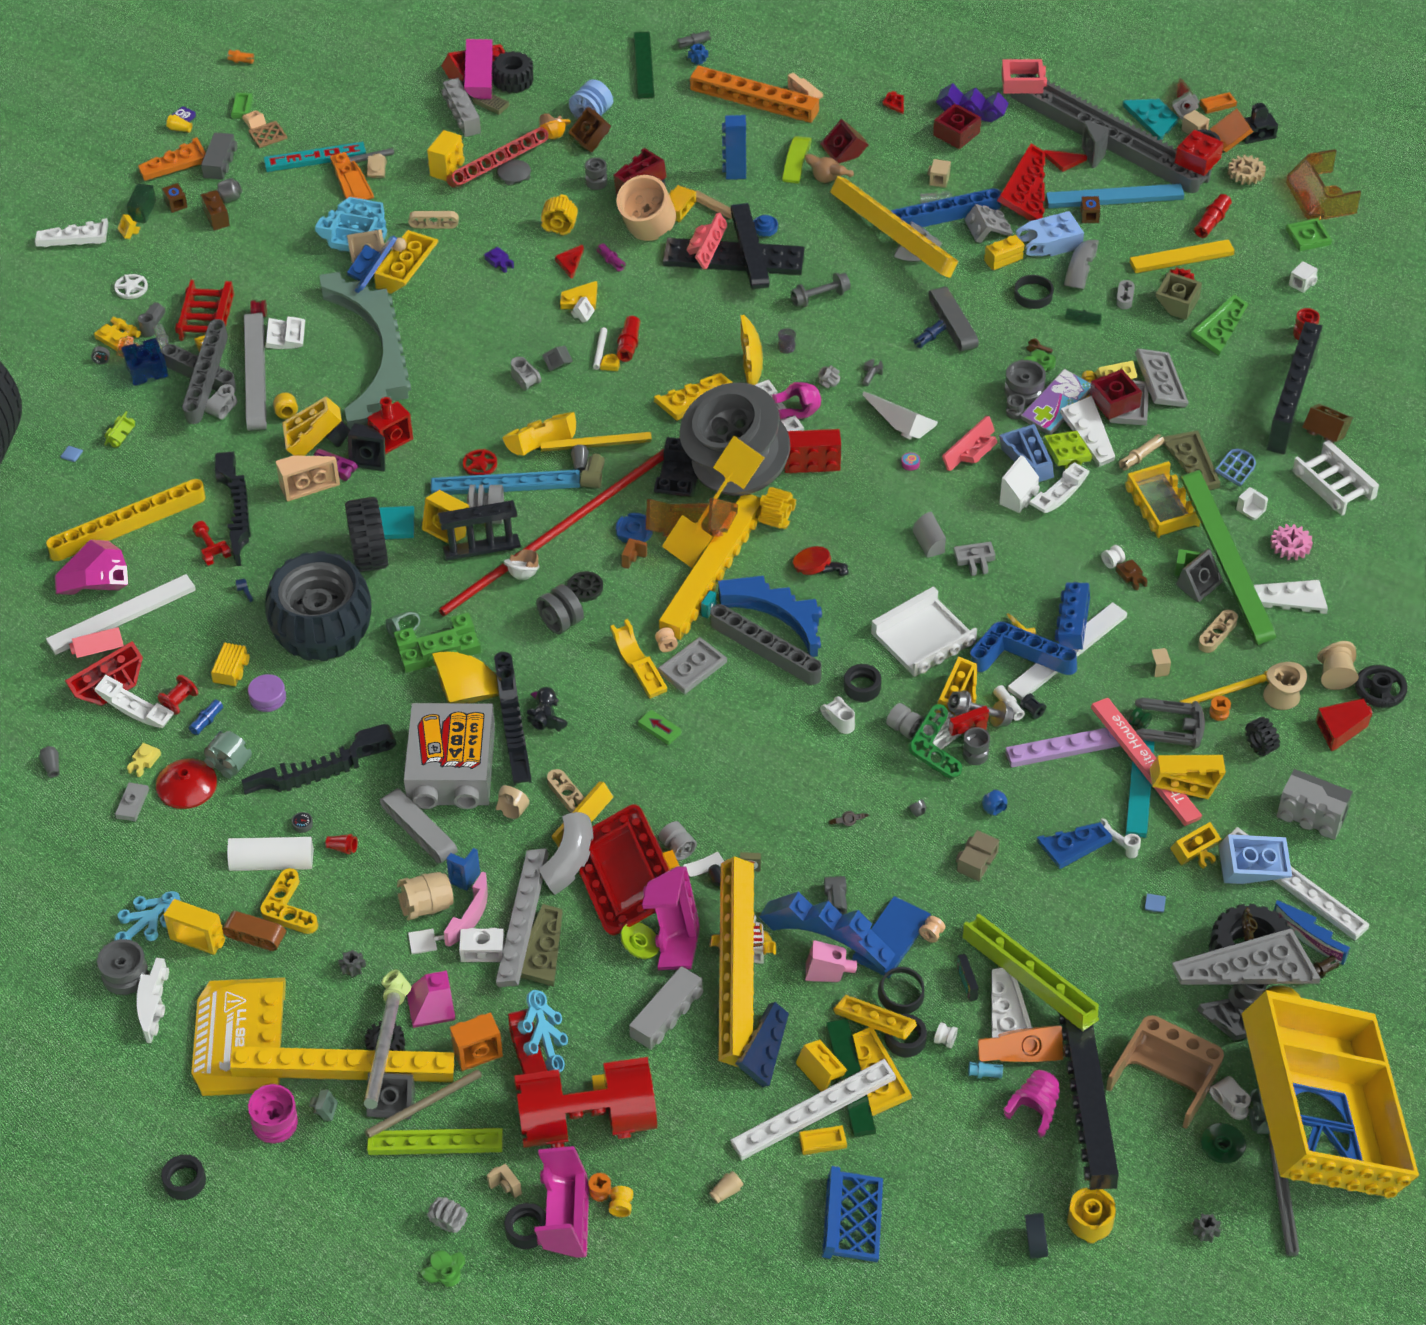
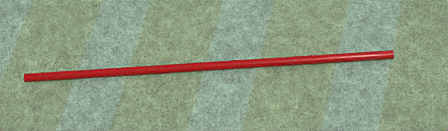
M664 449L522 550H532L535 552L663 461ZM502 563L440 607V614L442 616L449 614L509 571L508 566Z

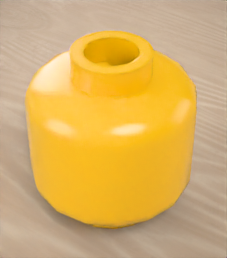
M280 393L274 398L273 407L279 418L289 419L297 414L298 405L292 394Z

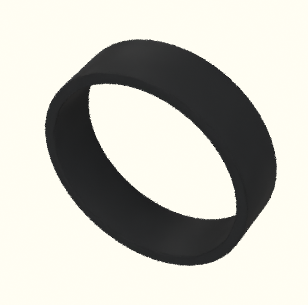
M1026 275L1017 280L1014 298L1023 307L1030 309L1043 308L1051 303L1054 287L1051 281L1043 276ZM1026 284H1039L1047 288L1050 294L1043 299L1032 300L1023 297L1017 290Z

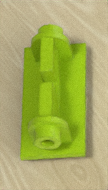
M127 411L122 417H117L113 429L109 428L104 436L106 438L104 446L109 442L114 448L120 447L126 435H129L135 427V420L126 417Z

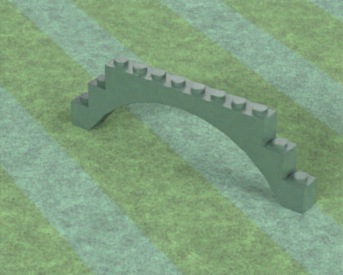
M340 272L319 275L323 300L341 305L358 314L371 325L383 346L381 366L374 381L359 398L345 408L347 426L351 430L354 423L368 425L367 417L381 410V398L389 397L392 401L409 399L408 391H411L410 380H406L409 378L407 368H403V366H406L405 356H401L403 354L402 343L398 344V342H401L399 331H396L398 330L397 319H393L396 318L394 307H390L393 306L392 296H388L387 289L369 291L368 287L357 293L354 290L360 281L346 283L345 278L341 279Z

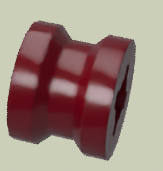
M251 300V314L263 313V317H267L266 300H261L260 302Z

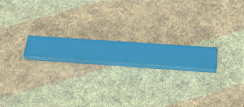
M1181 184L1046 192L1048 208L1081 206L1082 196H1099L1100 205L1184 200Z
M580 470L431 478V494L438 490L449 495L468 494L470 485H476L477 493L479 485L484 486L485 493H488L490 485H503L504 492L581 488Z

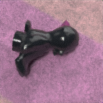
M543 687L537 692L530 694L538 703L535 709H527L526 712L530 715L527 716L528 722L537 730H544L545 727L548 729L555 728L559 732L567 726V721L557 717L552 708L557 706V702H559L552 688Z

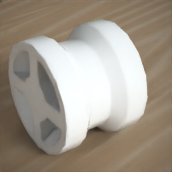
M1113 545L1110 550H1105L1101 553L1103 563L1111 569L1117 563L1125 561V554L1120 546Z
M941 1022L937 1028L934 1043H943L951 1049L955 1042L958 1028L954 1026L951 1028L947 1027L945 1023Z

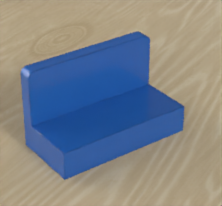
M475 848L471 850L465 859L453 853H450L446 858L450 884L465 891L469 890L480 875L478 850Z

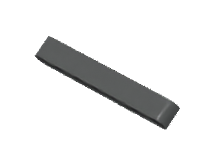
M220 319L212 320L208 325L183 402V412L189 424H197L202 420L228 339L225 323Z
M717 604L711 608L710 622L713 629L807 684L815 685L821 681L822 664L816 658L724 605Z

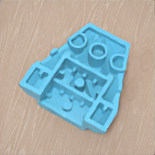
M348 197L338 205L335 212L331 210L327 218L322 216L315 226V231L321 238L327 239L328 245L331 248L339 251H350L347 239L349 234L381 229L384 241L387 235V228L385 227L383 203Z

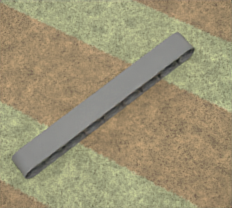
M263 313L244 314L248 431L267 429Z

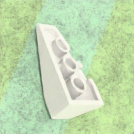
M867 392L862 394L896 430L902 432L901 436L911 439L912 436L920 439L938 423L935 420Z

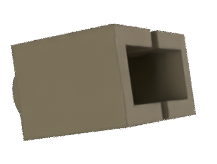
M977 830L973 837L970 836L965 845L966 848L964 851L959 852L956 862L958 863L957 872L980 881L988 869V866L985 864L990 865L998 853L999 840Z

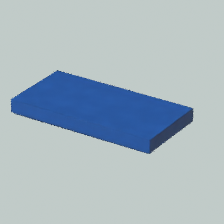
M894 896L871 928L895 953L887 970L880 971L874 964L856 951L852 956V960H857V963L885 975L889 970L898 967L919 936V929L922 925H925V920L931 914Z

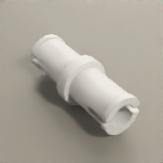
M1003 685L997 686L993 691L994 695L999 701H1004L1008 706L1012 707L1014 720L1022 719L1025 713L1017 704L1016 698L1011 696Z

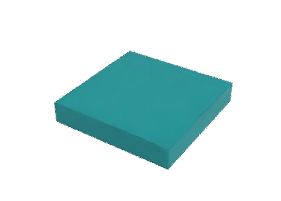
M414 506L379 507L385 539L414 538Z

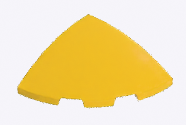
M740 315L741 346L746 381L748 384L756 385L761 377L763 368L762 346L759 335L751 321L745 315Z
M438 652L432 654L448 703L462 704L467 702L471 704L499 696L496 673L486 666L484 662L470 655L458 652Z

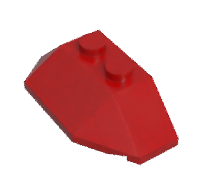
M131 641L65 680V683L75 698L103 706L108 702L95 692L96 686L107 675L122 683L123 689L126 691L136 686L143 656L134 642Z

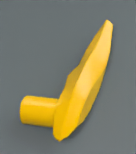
M1007 614L1013 626L1036 634L1035 628H1025L1012 615Z

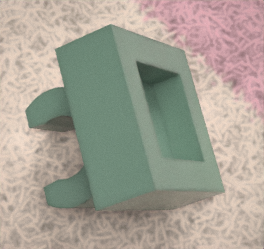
M321 1090L318 1098H311L309 1107H315L314 1113L319 1114L324 1121H332L338 1101L329 1090Z

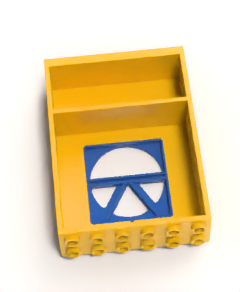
M1266 990L1242 1013V1018L1280 1177L1310 1182L1311 1184L1327 1185L1331 1188L1337 1187L1347 1189L1348 1191L1364 1192L1369 1195H1380L1385 1198L1395 1197L1402 1189L1410 1185L1419 1176L1376 1015ZM1302 1092H1312L1322 1096L1338 1110L1345 1123L1300 1115L1296 1095ZM1303 1125L1312 1127L1308 1142ZM1322 1130L1340 1156L1315 1151ZM1332 1131L1349 1134L1347 1151L1342 1147Z

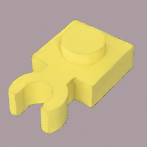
M142 743L132 756L133 762L127 766L128 773L131 774L133 770L137 769V777H141L144 773L143 769L145 767L151 768L160 757V749Z

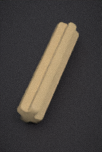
M696 190L697 202L732 219L730 207Z

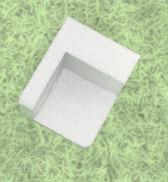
M1249 487L1238 497L1236 510L1255 521L1266 511L1268 498Z

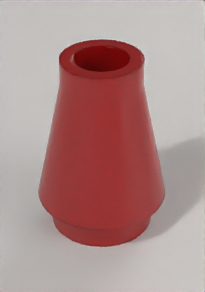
M352 834L327 836L325 846L328 849L349 855L356 852L358 840Z

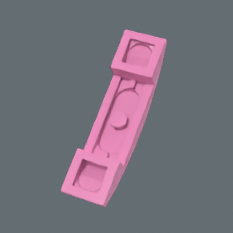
M481 872L473 885L474 900L462 919L453 917L445 929V946L449 947L460 941L461 929L474 928L480 920L488 897L485 872Z

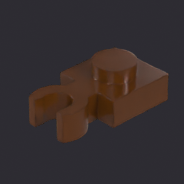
M1133 559L1116 566V572L1126 583L1131 581L1134 590H1139L1138 583L1147 587L1148 580L1142 576V569Z

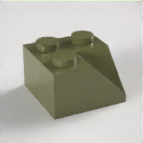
M1169 272L1155 296L1170 315L1187 320L1200 299L1202 283Z

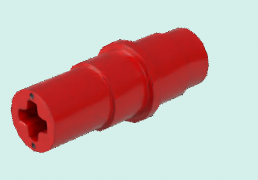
M1220 194L1212 204L1207 206L1202 219L1194 228L1197 236L1206 238L1212 229L1225 218V213L1232 204V200L1228 195Z
M636 316L626 317L621 334L617 339V357L623 362H628L633 358L635 349L639 344L640 320Z

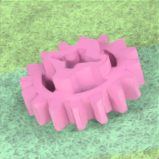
M1285 524V528L1278 526V530H1274L1273 535H1271V548L1275 549V554L1280 553L1281 558L1287 556V560H1290L1291 557L1298 560V556L1305 558V554L1309 555L1310 549H1312V536H1308V530L1302 531V526L1296 528L1295 524L1292 527Z

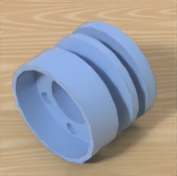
M595 79L585 82L569 100V108L577 119L587 106L602 116L613 104V96L610 90L602 82Z

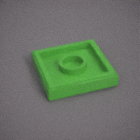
M1318 218L1286 225L1285 230L1299 251L1332 244L1331 237Z

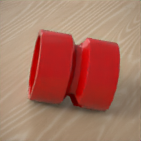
M1303 308L1297 312L1293 330L1295 339L1299 341L1305 322L1319 324L1320 315L1317 311L1311 308Z

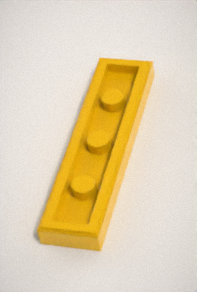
M598 782L572 813H584L589 816L592 823L611 801L613 795L604 782ZM564 822L551 836L558 848L563 839Z
M845 995L834 1008L836 1015L903 1040L917 1026L914 1019Z

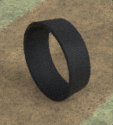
M907 967L893 968L884 975L878 985V998L881 1004L887 1010L900 1015L916 1011L924 1001V982L921 976L913 969ZM894 973L911 975L919 982L922 988L920 997L915 1002L907 1005L891 1001L884 991L885 978Z

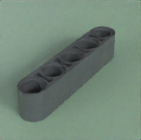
M944 286L929 290V301L940 320L943 321V324H946V330L958 350L963 352L977 348L979 346L977 335L948 287Z
M165 345L162 348L165 366L191 379L198 356L176 345ZM219 366L212 389L217 391L222 385L229 384L236 391L234 374Z

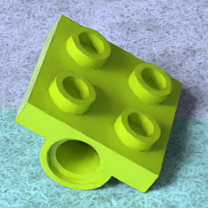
M1078 431L1044 435L1043 443L1057 466L1063 465L1066 470L1074 462L1081 466L1082 462L1091 461L1092 454Z

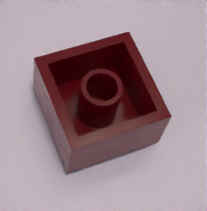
M953 104L934 119L933 136L961 149L980 133L981 117L957 104Z
M1121 369L1091 381L1089 397H1093L1097 407L1110 420L1140 408L1142 391L1125 371Z

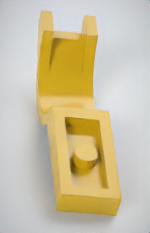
M624 620L625 626L616 629L614 624L611 625V632L623 660L633 669L649 699L667 692V686L650 656L646 657L639 648L629 620Z

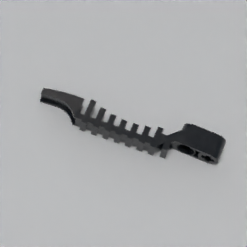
M234 451L215 453L216 482L223 483L231 490L230 498L234 500L235 510H233V514L235 517H231L233 524H228V528L230 529V540L236 566H242L240 553L242 548L249 543V537H251L244 475L236 476V457Z
M499 652L494 656L513 784L532 783L512 656L508 652Z
M381 724L360 730L355 734V740L349 749L344 750V747H339L340 757L336 758L335 752H331L330 761H327L326 757L322 756L320 757L321 764L317 765L316 759L310 760L312 767L307 768L305 761L300 762L302 770L299 771L296 764L291 763L292 773L290 774L287 773L285 763L279 764L281 777H278L275 767L255 773L241 780L244 794L247 795L261 789H273L278 792L287 790L288 792L293 787L300 788L305 783L310 785L311 781L314 780L319 782L323 777L328 779L331 778L330 775L335 774L337 776L342 771H345V773L350 772L352 764L354 769L359 768L358 760L360 758L389 751L396 746L392 729L388 724Z

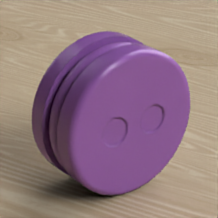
M260 675L254 678L248 686L250 703L258 711L271 712L277 710L286 700L284 683L275 675Z

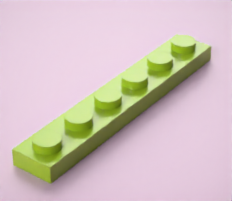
M503 1128L382 1131L368 1138L367 1151L368 1155L503 1152Z

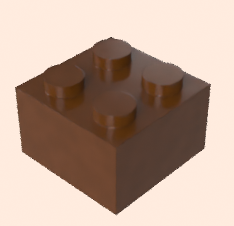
M1319 403L1310 407L1302 428L1307 429L1306 432L1311 435L1317 436L1319 434L1324 437L1325 441L1330 440L1334 443V441L1337 442L1345 438L1353 417Z

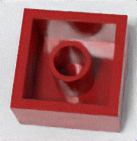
M1193 130L1177 147L1175 164L1205 176L1221 159L1224 142L1200 131Z

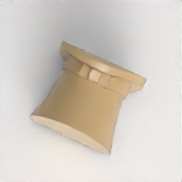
M1339 641L1325 647L1317 654L1318 661L1323 664L1321 683L1324 687L1331 690H1341L1357 682L1359 677L1353 665L1356 660V648L1353 643Z
M1282 662L1270 667L1267 671L1269 684L1263 693L1265 702L1269 706L1280 710L1295 707L1300 701L1299 691L1302 690L1306 683L1307 673L1305 668L1295 662Z

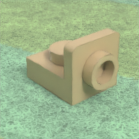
M506 1163L500 1167H495L487 1175L488 1186L491 1189L501 1184L503 1190L506 1193L510 1192L514 1199L522 1194L519 1180Z

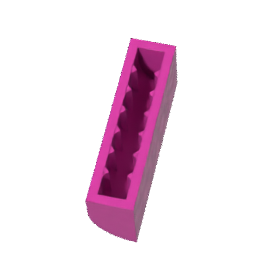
M466 39L465 91L477 99H492V39Z

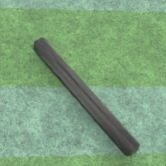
M1269 1134L1268 1140L1286 1254L1288 1256H1297L1299 1254V1245L1288 1178L1280 1177Z

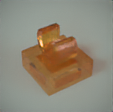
M133 337L120 338L116 355L121 357L128 355L136 356L137 353L133 352L131 348L132 346L139 347V344L133 342Z

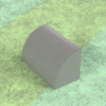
M932 511L922 515L915 522L913 533L926 557L929 558L945 553L946 537Z

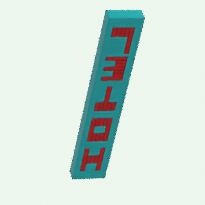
M364 142L267 156L264 157L266 171L272 172L331 162L330 157L346 152L348 157L366 154Z

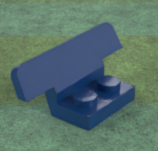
M394 235L390 236L379 252L367 245L364 246L347 272L348 276L360 281L354 290L355 292L359 293L365 288L396 242L397 237Z

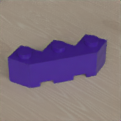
M953 83L941 89L936 103L944 111L953 104H957L980 116L982 121L993 122L1004 116L1009 104L999 92L985 98L975 87L963 94Z

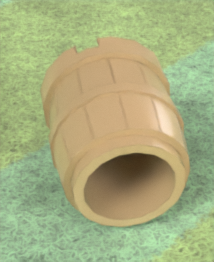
M425 873L410 879H400L397 882V888L401 887V893L398 894L400 907L404 916L409 915L407 920L416 919L418 916L432 915L446 910L453 905V892L450 881L445 873Z

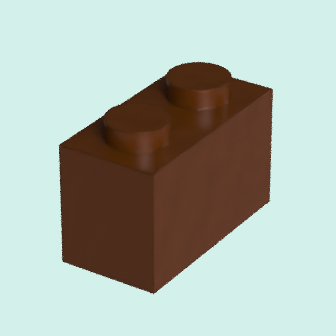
M214 190L200 194L203 211L213 230L229 227L228 212L218 191Z

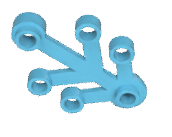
M170 891L164 893L160 898L148 900L143 896L136 897L133 901L136 910L156 907L152 910L130 913L127 909L121 910L117 915L120 923L126 924L130 921H139L126 932H118L115 935L114 941L120 939L132 940V937L147 924L148 928L144 931L146 939L148 941L156 940L159 936L157 932L158 916L163 911L164 913L174 899L180 901L179 894ZM163 914L160 917V922L163 927L167 928Z
M530 991L527 995V1005L529 1008L525 1019L518 1023V1030L521 1034L531 1032L535 1016L537 1023L530 1042L524 1044V1052L527 1055L536 1054L539 1050L540 1039L542 1038L547 1056L545 1061L547 1071L559 1069V1072L564 1070L565 1063L560 1055H555L550 1035L553 1037L554 1044L557 1047L568 1043L567 1035L554 1027L562 1022V1016L547 1005V998L542 991Z

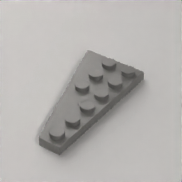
M1292 928L1172 963V969L1181 985L1320 983L1318 973Z

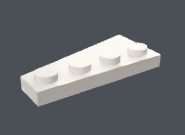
M1003 968L992 969V1038L998 1037V1034L1003 1032L1032 1028L1018 981Z

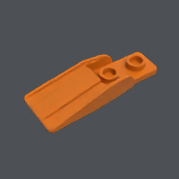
M346 152L330 157L346 199L348 197L365 200L374 198L361 169L355 161H350Z
M1057 1025L1016 1029L1000 1033L995 1038L979 1039L978 1059L980 1061L1000 1060L1009 1062L1063 1060L1062 1027Z

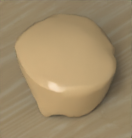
M503 785L499 790L496 810H502L503 815L508 818L518 819L530 802L522 791Z

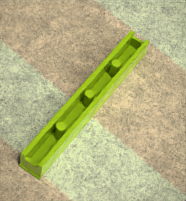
M977 914L976 919L971 923L967 921L964 923L963 939L1003 968L1082 1031L1099 1021V1004L981 914Z

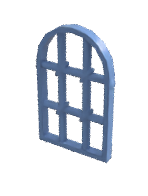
M1238 448L1232 449L1226 454V457L1216 468L1215 472L1241 487L1251 472L1254 471L1256 461L1249 452ZM1238 452L1239 454L1235 457L1232 453ZM1242 454L1248 457L1245 462L1239 458ZM1228 456L1233 458L1230 465L1225 462ZM1250 460L1252 461L1253 467L1248 465V462ZM1236 461L1242 464L1239 470L1233 467ZM1222 464L1227 467L1225 472L1219 470ZM1245 466L1251 469L1247 475L1242 473ZM1230 469L1236 473L1233 478L1227 475ZM1238 475L1244 477L1241 483L1236 480Z

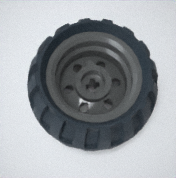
M325 551L309 554L308 552L302 553L298 557L288 559L281 568H277L268 584L265 597L267 622L279 644L294 656L298 655L304 660L309 661L311 659L327 661L329 658L341 657L359 644L360 639L364 637L369 626L372 610L369 588L356 566L349 560L346 561L341 555L335 553L333 555Z

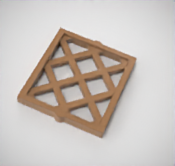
M277 121L248 130L259 148L287 139V135Z

